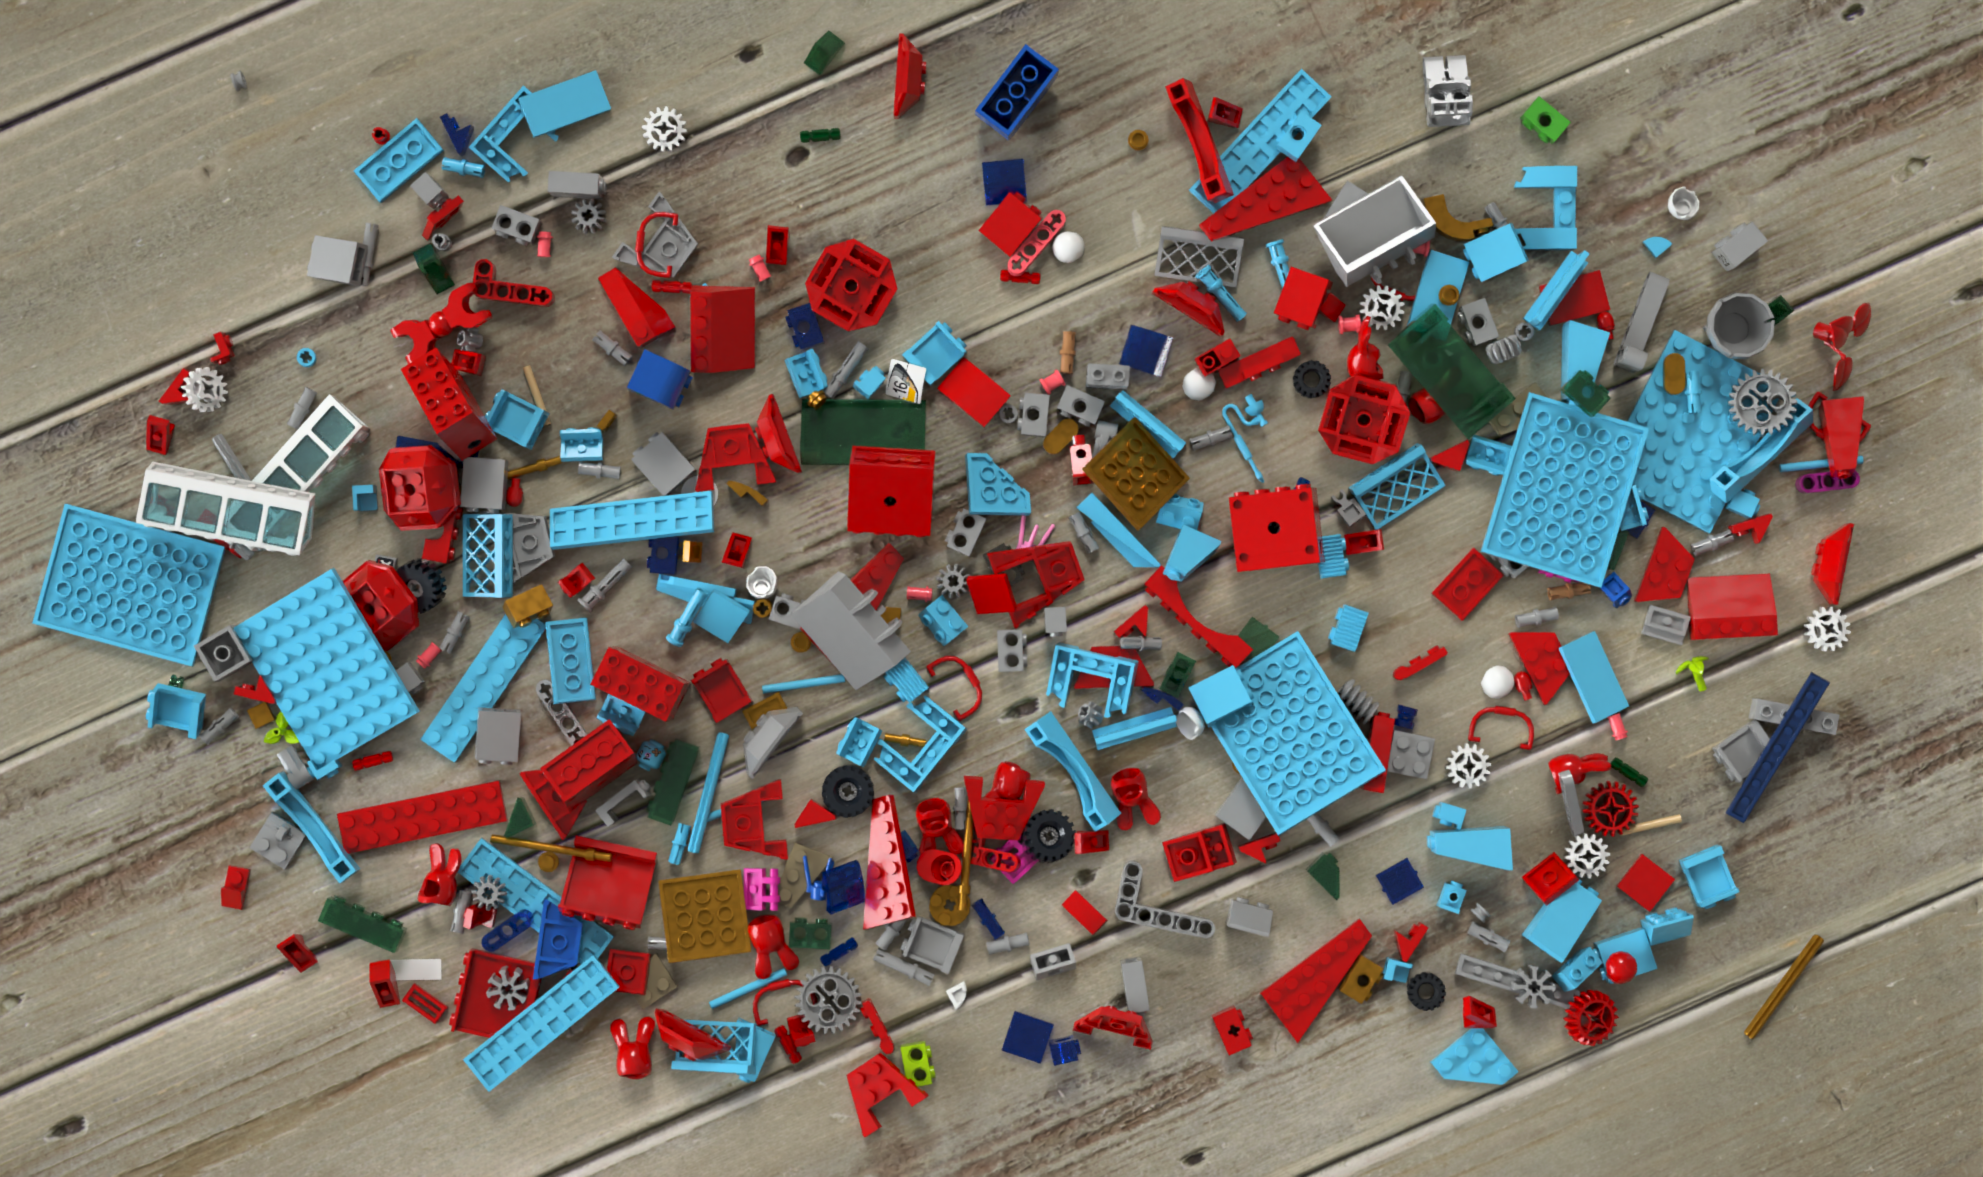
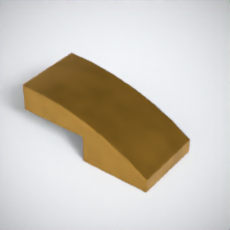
M728 481L726 483L741 498H744L749 493L763 507L769 501L749 486L735 481Z

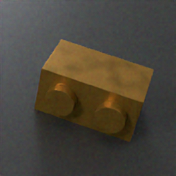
M541 584L506 600L502 608L513 628L519 626L524 628L536 618L541 620L549 616L553 604Z

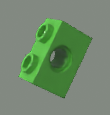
M1540 96L1534 100L1520 117L1523 120L1522 124L1527 129H1534L1543 142L1551 144L1557 140L1571 123ZM1540 117L1548 119L1549 125L1547 127L1539 123Z

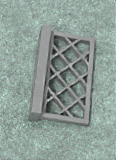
M1167 226L1161 227L1154 276L1203 283L1200 279L1192 276L1209 264L1218 278H1221L1219 274L1229 267L1234 273L1233 282L1222 281V285L1229 287L1237 286L1244 244L1243 237L1228 236L1211 242L1207 235L1201 231ZM1164 239L1174 241L1178 248L1167 254L1163 249ZM1176 241L1184 242V243L1179 246V244H1178ZM1187 243H1193L1198 251L1188 258L1182 247ZM1197 244L1205 246L1200 249ZM1208 246H1213L1218 254L1208 260L1202 250ZM1217 247L1225 249L1220 252V250ZM1228 249L1237 250V257L1231 263H1228L1222 255ZM1180 250L1186 260L1176 266L1170 256ZM1162 251H1163V253L1166 255V257H1164V258L1161 260ZM1201 253L1207 262L1196 269L1190 259ZM1221 256L1227 266L1217 272L1211 262ZM1168 258L1174 269L1168 273L1159 272L1160 264ZM1186 262H1189L1195 270L1189 276L1183 275L1178 269ZM1234 263H1235V270H1233V268L1231 267V265H1233ZM1177 270L1180 275L1172 273Z

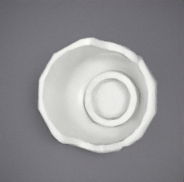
M1686 187L1675 189L1668 199L1669 212L1675 218L1681 220L1694 217L1699 210V200L1695 192L1687 190Z
M1070 231L1060 233L1054 239L1052 245L1054 256L1064 263H1072L1082 257L1085 248L1083 238L1079 234Z
M1195 368L1184 377L1182 387L1190 399L1200 401L1209 397L1214 392L1216 381L1212 373L1204 377L1200 368Z
M767 566L755 567V570L747 577L746 588L749 594L759 600L771 597L777 590V576Z
M1497 665L1486 671L1481 681V686L1484 693L1490 698L1500 699L1512 691L1514 677L1512 672L1506 667Z
M1185 707L1180 710L1176 716L1177 727L1186 738L1193 740L1204 731V718L1194 707Z

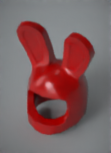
M1367 316L1360 325L1358 344L1348 354L1347 370L1350 377L1354 374H1359L1377 380L1383 379V369L1377 362L1381 356L1380 350L1374 344L1368 342L1371 336V327L1368 326L1371 317Z
M1451 367L1444 373L1436 385L1423 388L1412 394L1408 407L1411 414L1422 424H1432L1449 411L1467 410L1472 406L1473 398L1469 393H1462L1451 398L1447 395V392L1460 382L1462 378L1460 370L1457 367ZM1417 403L1419 404L1423 413L1418 409Z
M1601 753L1589 754L1583 757L1575 754H1563L1548 762L1557 786L1555 788L1557 795L1562 793L1559 772L1570 770L1574 784H1580L1585 780L1587 772L1609 771L1611 769L1608 756Z
M1001 762L995 771L993 787L984 797L1020 800L1024 793L1025 781L1030 780L1031 775L1013 762Z
M1126 768L1116 772L1111 779V788L1119 802L1118 809L1121 812L1117 817L1118 827L1125 831L1132 827V807L1139 805L1148 824L1155 825L1160 822L1161 813L1148 796L1147 781L1144 773L1139 768Z
M930 798L921 802L915 811L918 825L923 833L919 847L920 855L924 851L936 849L935 838L943 836L951 853L955 855L960 854L963 850L964 842L952 827L949 804L941 798Z
M435 843L429 848L431 871L426 875L417 899L421 903L451 906L457 892L455 875L462 863L461 853L457 848L451 849L445 869L444 848L442 845Z
M759 915L748 924V934L757 952L755 974L759 979H767L772 973L770 953L777 952L783 966L787 970H794L798 967L799 958L786 944L783 925L777 915Z
M644 1017L639 1021L637 1037L634 1042L629 1041L627 1025L622 1019H616L611 1023L610 1032L618 1046L616 1069L620 1077L639 1080L651 1074L652 1060L648 1044L655 1029L653 1018Z

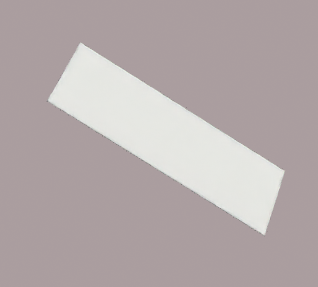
M441 959L390 960L395 971L396 980H442Z

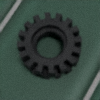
M1313 360L1302 363L1295 370L1293 376V386L1296 388L1297 393L1310 399L1323 395L1331 384L1330 371L1325 367L1326 365ZM1313 371L1319 375L1320 382L1316 387H1308L1305 384L1304 376L1306 373Z
M1422 972V974H1416L1414 978L1410 979L1411 982L1407 986V995L1415 1007L1423 1011H1432L1434 1008L1440 1007L1441 1002H1444L1446 988L1439 977L1433 973ZM1431 984L1433 986L1434 995L1430 999H1422L1419 996L1421 985Z

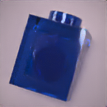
M903 830L901 832L905 859L909 863L918 857L916 853L919 851V848L907 831Z

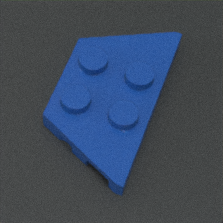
M544 899L533 973L534 980L577 966L579 960L583 923L574 917L562 915L558 906L547 899Z

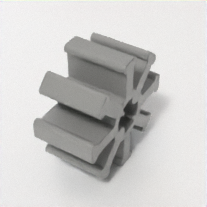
M1529 964V977L1519 968L1515 974L1524 981L1523 983L1511 981L1510 987L1515 991L1517 989H1524L1519 995L1514 996L1518 1002L1523 1004V1001L1529 996V1003L1527 1005L1530 1008H1538L1536 996H1539L1543 1003L1548 1004L1551 999L1545 996L1542 991L1552 990L1554 992L1555 984L1549 982V984L1543 983L1552 975L1543 969V972L1537 976L1539 968L1536 965ZM1533 981L1537 984V988H1534V991L1528 988L1529 984L1532 985L1531 982Z
M503 966L499 971L502 978L493 973L488 980V983H492L497 987H489L486 994L488 998L500 994L501 997L496 1000L494 1007L500 1009L505 998L508 1001V1010L510 1011L514 1010L518 1005L515 998L519 999L521 1003L525 1002L528 992L525 993L520 989H528L530 980L527 978L517 982L516 979L522 974L523 970L517 967L514 971V976L510 977L508 972L509 966ZM508 984L512 986L509 992L505 990Z

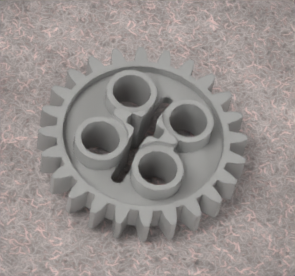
M1761 369L1759 375L1753 370L1752 377L1745 373V381L1738 379L1740 386H1732L1736 393H1729V397L1734 400L1728 401V405L1734 406L1729 410V413L1736 414L1732 419L1733 421L1740 420L1738 423L1739 428L1745 425V433L1752 429L1753 436L1757 434V431H1761V435L1764 437L1765 431H1768L1772 436L1773 429L1781 432L1780 425L1788 427L1786 419L1793 420V416L1790 413H1796V408L1792 407V405H1796L1797 400L1791 399L1796 396V392H1790L1793 384L1786 386L1787 377L1780 380L1781 373L1773 376V371L1770 370L1767 375L1764 369ZM1761 384L1769 387L1764 393L1757 390V387ZM1749 390H1752L1761 401L1766 400L1767 406L1776 412L1777 415L1774 416L1765 405L1759 406V400L1750 394ZM1780 398L1784 403L1780 407H1775L1772 401ZM1745 399H1751L1754 403L1751 407H1744L1742 402ZM1760 413H1766L1769 418L1762 422L1757 419V416Z
M830 966L828 972H826L825 968L821 967L820 973L813 969L814 976L807 973L806 977L808 980H800L803 987L796 988L797 991L801 992L800 995L794 996V998L800 1000L799 1003L794 1005L801 1008L797 1015H804L801 1022L809 1021L808 1028L815 1025V1032L822 1028L823 1034H826L828 1028H830L831 1033H835V1027L843 1031L842 1024L850 1026L849 1018L856 1020L853 1012H860L859 1009L855 1008L856 1005L862 1004V1002L856 1000V997L861 996V993H855L859 985L852 986L854 978L847 979L848 972L841 975V968L833 972V966ZM828 979L834 982V988L831 991H827L824 987ZM816 985L821 988L826 996H832L830 1001L840 1011L839 1015H837L830 1004H824L826 999L816 989ZM811 993L818 995V1002L814 1005L808 1000ZM841 995L847 998V1004L844 1007H840L837 1002ZM825 1009H829L832 1014L831 1018L827 1021L821 1015Z

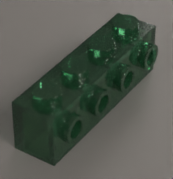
M678 738L674 742H670L667 753L670 755L668 761H663L660 773H663L661 781L657 780L653 792L656 795L654 800H650L646 812L649 815L647 818L670 826L673 825L700 746Z
M338 895L327 898L318 919L323 924L392 953H396L399 950L407 928L403 927L404 923L395 919L391 921L384 919V915L376 911L372 913L365 911V907L360 904L354 903L351 905L346 903V899Z

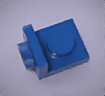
M1615 572L1604 579L1600 589L1612 601L1613 606L1618 608L1619 606L1626 605L1632 597L1630 588Z

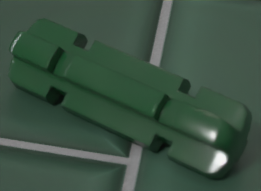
M839 128L800 132L802 143L810 142V140L818 142L829 141V139L839 140L841 138Z
M1615 757L1610 764L1613 769L1619 770V773L1631 781H1635L1640 787H1644L1648 782L1646 776L1639 774L1637 770L1628 764H1623V761Z

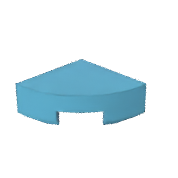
M1651 237L1642 242L1655 258L1672 245L1669 240L1662 237Z

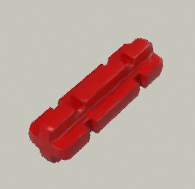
M1001 270L1000 280L1005 282L1012 280V282L1028 284V282H1031V284H1039L1041 278L1040 273L1034 272L1032 274L1024 272L1021 276H1013L1008 270Z
M653 280L651 287L653 292H683L690 294L692 283Z
M387 751L382 754L363 757V759H355L352 761V765L355 771L364 769V767L369 768L381 765L383 762H392L393 754L391 751Z
M780 1025L775 1028L774 1032L777 1038H780L779 1041L786 1054H789L791 1063L796 1064L800 1062L802 1057L799 1051H796L797 1048L790 1035H787L788 1031L785 1026Z

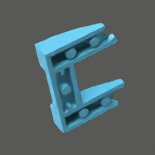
M524 85L469 146L475 154L507 182H510L509 177L521 173L522 176L528 174L524 168L499 147L501 142L525 116L518 99L531 94V92ZM556 130L546 133L555 142L558 140L559 136L555 135Z
M1577 166L1523 167L1522 170L1526 173L1521 183L1515 182L1514 188H1554L1553 228L1515 229L1517 235L1521 234L1526 244L1523 246L1524 250L1577 249V228H1575Z
M1059 642L1055 645L1046 695L1049 696L1053 692L1061 699L1058 705L1065 708L1074 670L1111 679L1104 717H1111L1112 711L1120 709L1125 714L1127 713L1139 661L1079 649L1078 646Z
M924 696L925 702L914 706L912 702L907 704L910 710L936 730L935 734L912 762L908 761L881 738L877 744L882 746L880 758L874 757V760L914 793H917L950 748L967 731L964 725L927 696Z

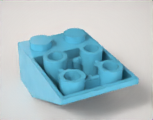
M1673 907L1666 909L1664 914L1645 915L1646 919L1640 921L1642 928L1645 929L1650 946L1691 935L1693 915Z

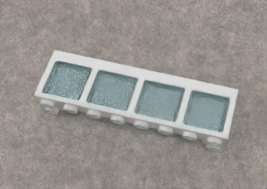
M329 394L252 481L309 492L313 487L317 488L322 483V477L326 472L330 473L337 466L336 461L340 456L344 457L351 450L349 446L352 443H357L358 441L362 443L368 437L369 433L367 432L370 428L335 396ZM235 499L226 510L224 524L228 528L258 534L263 505ZM269 506L264 535H275L281 529L282 525L280 524L285 518L288 520L295 511ZM248 547L251 551L261 552L266 550L260 547Z
M152 462L145 471L136 523L143 524L145 527L163 528L165 531L184 532L186 535L204 536L206 539H219L231 544L240 543L251 548L260 547L265 548L267 551H280L295 556L300 555L312 539L316 494Z

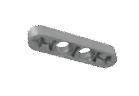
M542 680L537 684L536 692L572 746L577 738L574 734L570 737L568 733L575 731L578 727L580 731L576 733L579 737H585L587 732L567 703H563V708L560 712H555L552 709L553 698L547 702L548 694L541 692L543 689L542 684L544 683L551 686L549 692L553 695L552 683L550 680ZM570 717L574 720V727L572 729H566L563 726L565 718Z
M1570 770L1559 772L1558 775L1568 824L1573 836L1584 833L1574 780Z

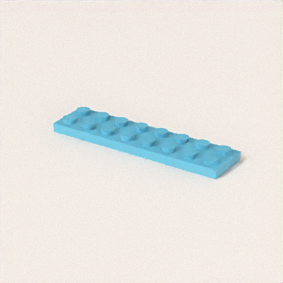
M1301 69L1220 156L1234 195L1217 203L1208 201L1200 178L1189 189V192L1214 214L1249 187L1278 156L1280 151L1276 149L1278 145L1276 139L1282 131H1288L1290 128L1288 122L1294 114L1298 116L1302 111L1313 118L1332 96ZM1293 131L1292 137L1294 138L1299 131Z
M712 491L550 509V548L552 550L714 532Z
M505 614L420 740L455 763L477 731L478 707H494L545 632V623L536 618L524 628L520 626L513 628Z
M483 838L478 841L458 870V873L472 884L474 882L481 883L480 877L482 876L487 880L488 875H492L493 882L497 877H500L498 885L506 884L501 891H507V895L501 896L505 902L499 904L538 933L540 932L544 899L549 900L556 906L561 902L562 896ZM487 887V891L485 893L487 895H490V897L492 898L491 894L494 893L493 889L489 890V887ZM574 915V918L583 923L578 962L582 964L592 955H595L598 959L615 936L597 922L582 919V916Z
M592 955L463 1060L488 1092H490L620 986L597 957Z

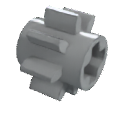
M464 328V330L458 333L457 343L462 346L461 351L475 352V349H479L482 346L483 336L478 334L479 329Z
M1092 701L1089 702V705H1082L1078 711V716L1081 718L1079 723L1092 729L1093 725L1098 726L1103 720V713L1101 712L1103 708Z

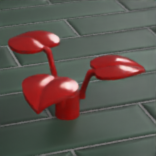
M1863 303L1859 306L1853 318L1851 316H1843L1829 323V325L1818 322L1814 327L1813 337L1823 340L1824 345L1829 346L1841 356V360L1837 362L1835 367L1832 391L1841 388L1851 375L1853 367L1852 358H1846V355L1839 349L1844 346L1851 331H1854L1855 337H1859L1867 330L1871 319L1870 303Z

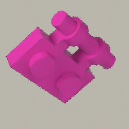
M1021 836L1018 841L1008 840L1001 848L998 847L996 849L1009 852L1015 846L1018 850L1016 855L1021 860L1020 868L1015 872L1001 871L1012 884L1017 882L1039 861L1038 859L1033 860L1031 854L1027 855L1025 852L1027 850L1026 846L1023 847L1020 843L1023 839ZM995 854L989 858L993 863L996 861ZM1012 857L1011 860L1002 859V861L1005 864H1009V866L1015 865V862L1012 861Z
M744 868L746 910H766V902H770L771 911L778 910V902H780V895H778V884H780L778 869H770V877H766V868ZM766 884H770V895H766Z

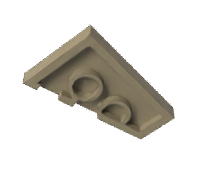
M1536 382L1487 419L1499 436L1517 430L1529 392L1547 397Z
M795 842L781 876L780 884H778V895H780V902L778 903L792 908L806 891L807 882L803 856H807L811 884L827 866L828 859H833L832 856Z

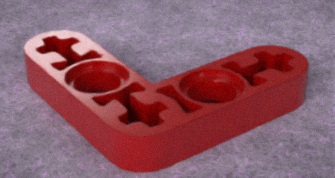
M986 838L972 839V843H979V847L972 845V851L976 853V857H972L970 864L1005 872H1015L1020 868L1021 860L1018 855L986 848ZM989 853L996 855V861L992 865L987 862V855ZM1012 857L1015 865L1009 866V864L1001 863L1002 859L1011 860Z

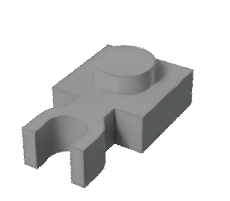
M1341 489L1340 494L1343 498L1338 500L1333 495L1331 499L1335 504L1341 506L1337 512L1350 528L1364 518L1366 513L1354 498L1348 501L1346 493Z

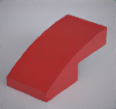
M1077 890L1062 904L1092 935H1095L1108 921Z

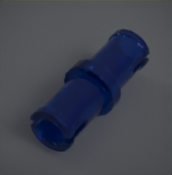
M982 898L971 905L981 918L980 922L987 927L994 940L1005 933L995 919L996 915L991 913Z

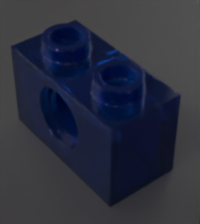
M810 303L787 310L789 315L785 316L788 327H793L795 335L792 338L796 348L800 347L801 351L825 343L815 312L812 311ZM802 322L810 324V329L806 333L799 331V325Z
M680 536L649 539L648 547L652 548L651 556L647 557V568L650 569V573L677 574ZM661 547H665L668 550V556L665 559L658 557L657 552Z
M1073 1035L1049 1040L1054 1066L1078 1061V1055L1081 1054L1078 1039L1074 1040Z

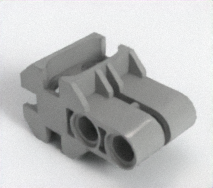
M1443 56L1423 57L1425 108H1427L1426 121L1428 127L1470 125V116L1473 113L1472 95H1470L1471 81L1467 72L1466 56H1446L1445 69Z

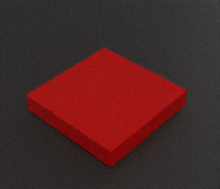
M1007 573L967 577V585L977 614L1016 611L1017 605Z
M1555 852L1522 876L1525 883L1546 906L1579 881L1578 877Z
M1641 853L1616 886L1650 912L1675 879Z
M610 949L607 971L620 986L614 992L646 995L651 954Z

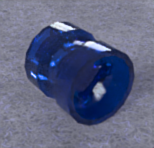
M1398 704V715L1394 718V725L1413 730V720L1417 716L1418 710Z

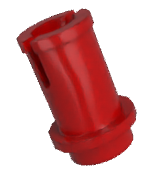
M381 127L373 129L372 137L379 145H384L390 140V133L386 129Z

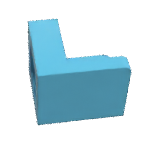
M377 485L352 486L354 511L378 509Z
M1386 957L1382 978L1406 983L1410 968L1412 969L1413 964Z

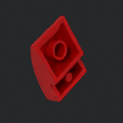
M965 357L962 358L937 388L983 428L986 427L1011 397L1009 393Z
M1225 823L1162 842L1174 882L1237 863Z

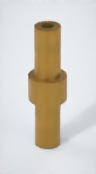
M885 733L884 741L899 743L900 746L924 747L926 744V739L910 737L908 734H902L901 736Z

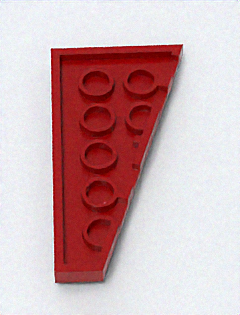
M890 543L851 579L852 583L862 594L870 589L878 592L877 596L870 602L875 610L880 605L904 560ZM801 627L800 630H801V631L809 638V640L822 652V650L816 645V643L810 638V636H809V635L804 631V629Z
M1357 919L1260 992L1297 1043L1372 937L1360 919Z

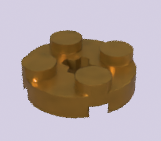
M952 884L942 885L934 891L930 898V913L941 925H958L969 914L971 905L969 896L967 911L958 910L960 896L958 886ZM948 899L951 902L955 901L956 905L953 906L954 910L950 911L949 908H944V906L946 905V900Z

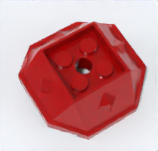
M854 238L825 247L805 282L812 311L848 332L877 325L898 290L890 259ZM850 281L857 283V289L853 292L846 290V284Z
M1354 374L1329 390L1318 431L1332 454L1373 465L1399 452L1409 420L1410 410L1396 384ZM1362 414H1367L1370 417L1365 423L1358 420V417Z
M432 445L395 447L388 451L379 468L384 511L400 531L441 528L461 505L456 463L446 458Z
M368 560L343 580L344 585L384 651L392 649L419 627L417 598L392 566Z

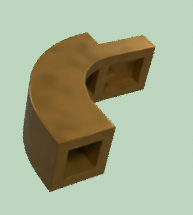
M1444 194L1421 200V203L1436 222L1435 231L1450 240L1472 241L1475 238L1474 231H1476V235L1489 232L1488 228L1493 226L1492 218L1473 222L1456 220L1448 212Z

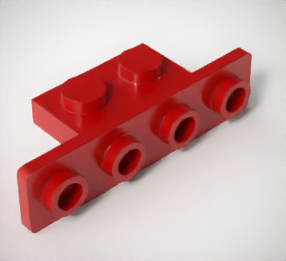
M1291 336L1219 369L1218 373L1225 388H1229L1249 378L1251 382L1261 378V373L1267 370L1272 373L1281 368L1280 364L1300 356L1301 353L1294 337Z

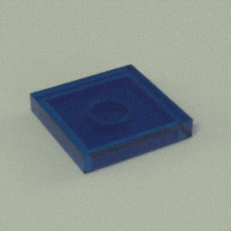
M1014 1011L1001 1050L1041 1064L1054 1024Z

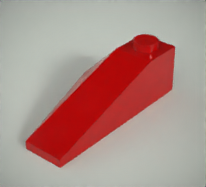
M616 267L598 277L627 330L640 349L676 328L666 310Z

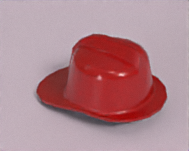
M930 849L924 851L919 856L916 869L919 876L928 882L950 885L961 876L962 865L957 855L937 849Z

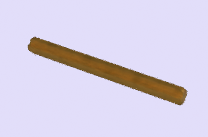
M1816 934L1812 936L1745 1029L1744 1034L1751 1039L1756 1037L1824 943L1823 938Z

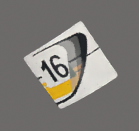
M892 359L887 378L886 395L920 404L926 368Z

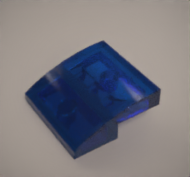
M1023 159L982 162L986 206L999 205L1009 192L1016 193V191L1026 198L1024 202H1027Z
M1131 325L1119 364L1161 377L1173 338Z
M1142 687L1140 689L1157 704L1163 698L1178 711L1184 705L1173 696L1149 687Z
M857 860L822 872V890L827 893L826 911L831 915L865 902L864 881L861 867Z

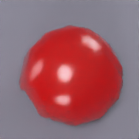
M1618 951L1613 953L1606 961V976L1613 983H1628L1637 973L1636 959L1628 952Z

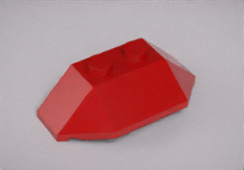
M899 33L894 119H899L920 101V94L924 95L925 82H921L922 74H926L927 62L923 61L922 54L903 33Z
M1189 281L1187 284L1179 282L1154 288L1152 291L1154 296L1216 335L1222 337L1225 333L1219 305L1215 302L1216 298L1207 292L1205 295L1197 291L1199 287Z
M770 394L757 420L758 427H755L758 438H763L765 446L762 447L766 459L770 457L772 462L800 474L802 469L774 394Z
M1853 523L1842 525L1821 539V542L1816 546L1815 554L1818 557L1817 562L1812 566L1811 574L1814 575L1813 581L1829 605L1839 604L1854 529Z
M656 1008L655 1016L662 1040L668 1043V1048L679 1052V1050L684 1052V1057L692 1061H696V1059L705 1060L730 1051V1045L671 1012Z

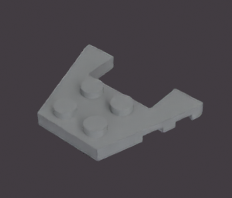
M660 192L657 193L648 206L654 212L675 213ZM662 217L665 221L643 250L642 260L649 269L658 272H667V266H672L671 277L675 278L698 246V243L679 217L677 226L672 225L673 218ZM622 242L612 258L640 267L635 250Z
M482 511V512H481V514H497V513H487V511ZM499 512V514H513V559L515 563L513 568V584L555 557L554 550L550 548V531L546 516ZM490 518L485 524L489 529L495 528V518Z

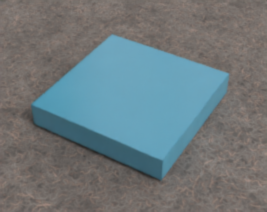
M714 589L695 616L693 623L729 643L750 610Z

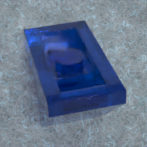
M447 113L440 116L457 153L461 157L464 156L474 126L469 125L458 131L457 129L460 126L455 117L451 118Z

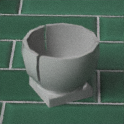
M1732 293L1715 303L1707 316V324L1703 326V329L1706 331L1713 348L1731 359H1748L1763 352L1774 335L1775 320L1767 322V320L1774 318L1768 304L1754 294Z

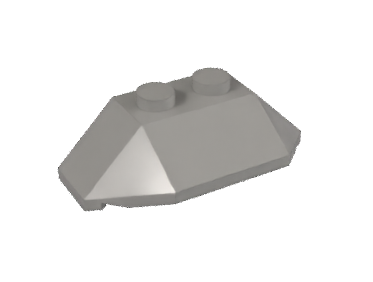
M798 707L768 711L766 715H761L757 720V726L753 732L749 731L746 734L743 749L746 772L750 778L753 779L781 741L803 715Z

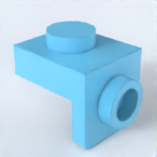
M339 759L330 762L320 769L317 768L313 760L307 762L309 774L313 778L316 777L317 780L326 776L328 779L339 773L338 769L342 767Z

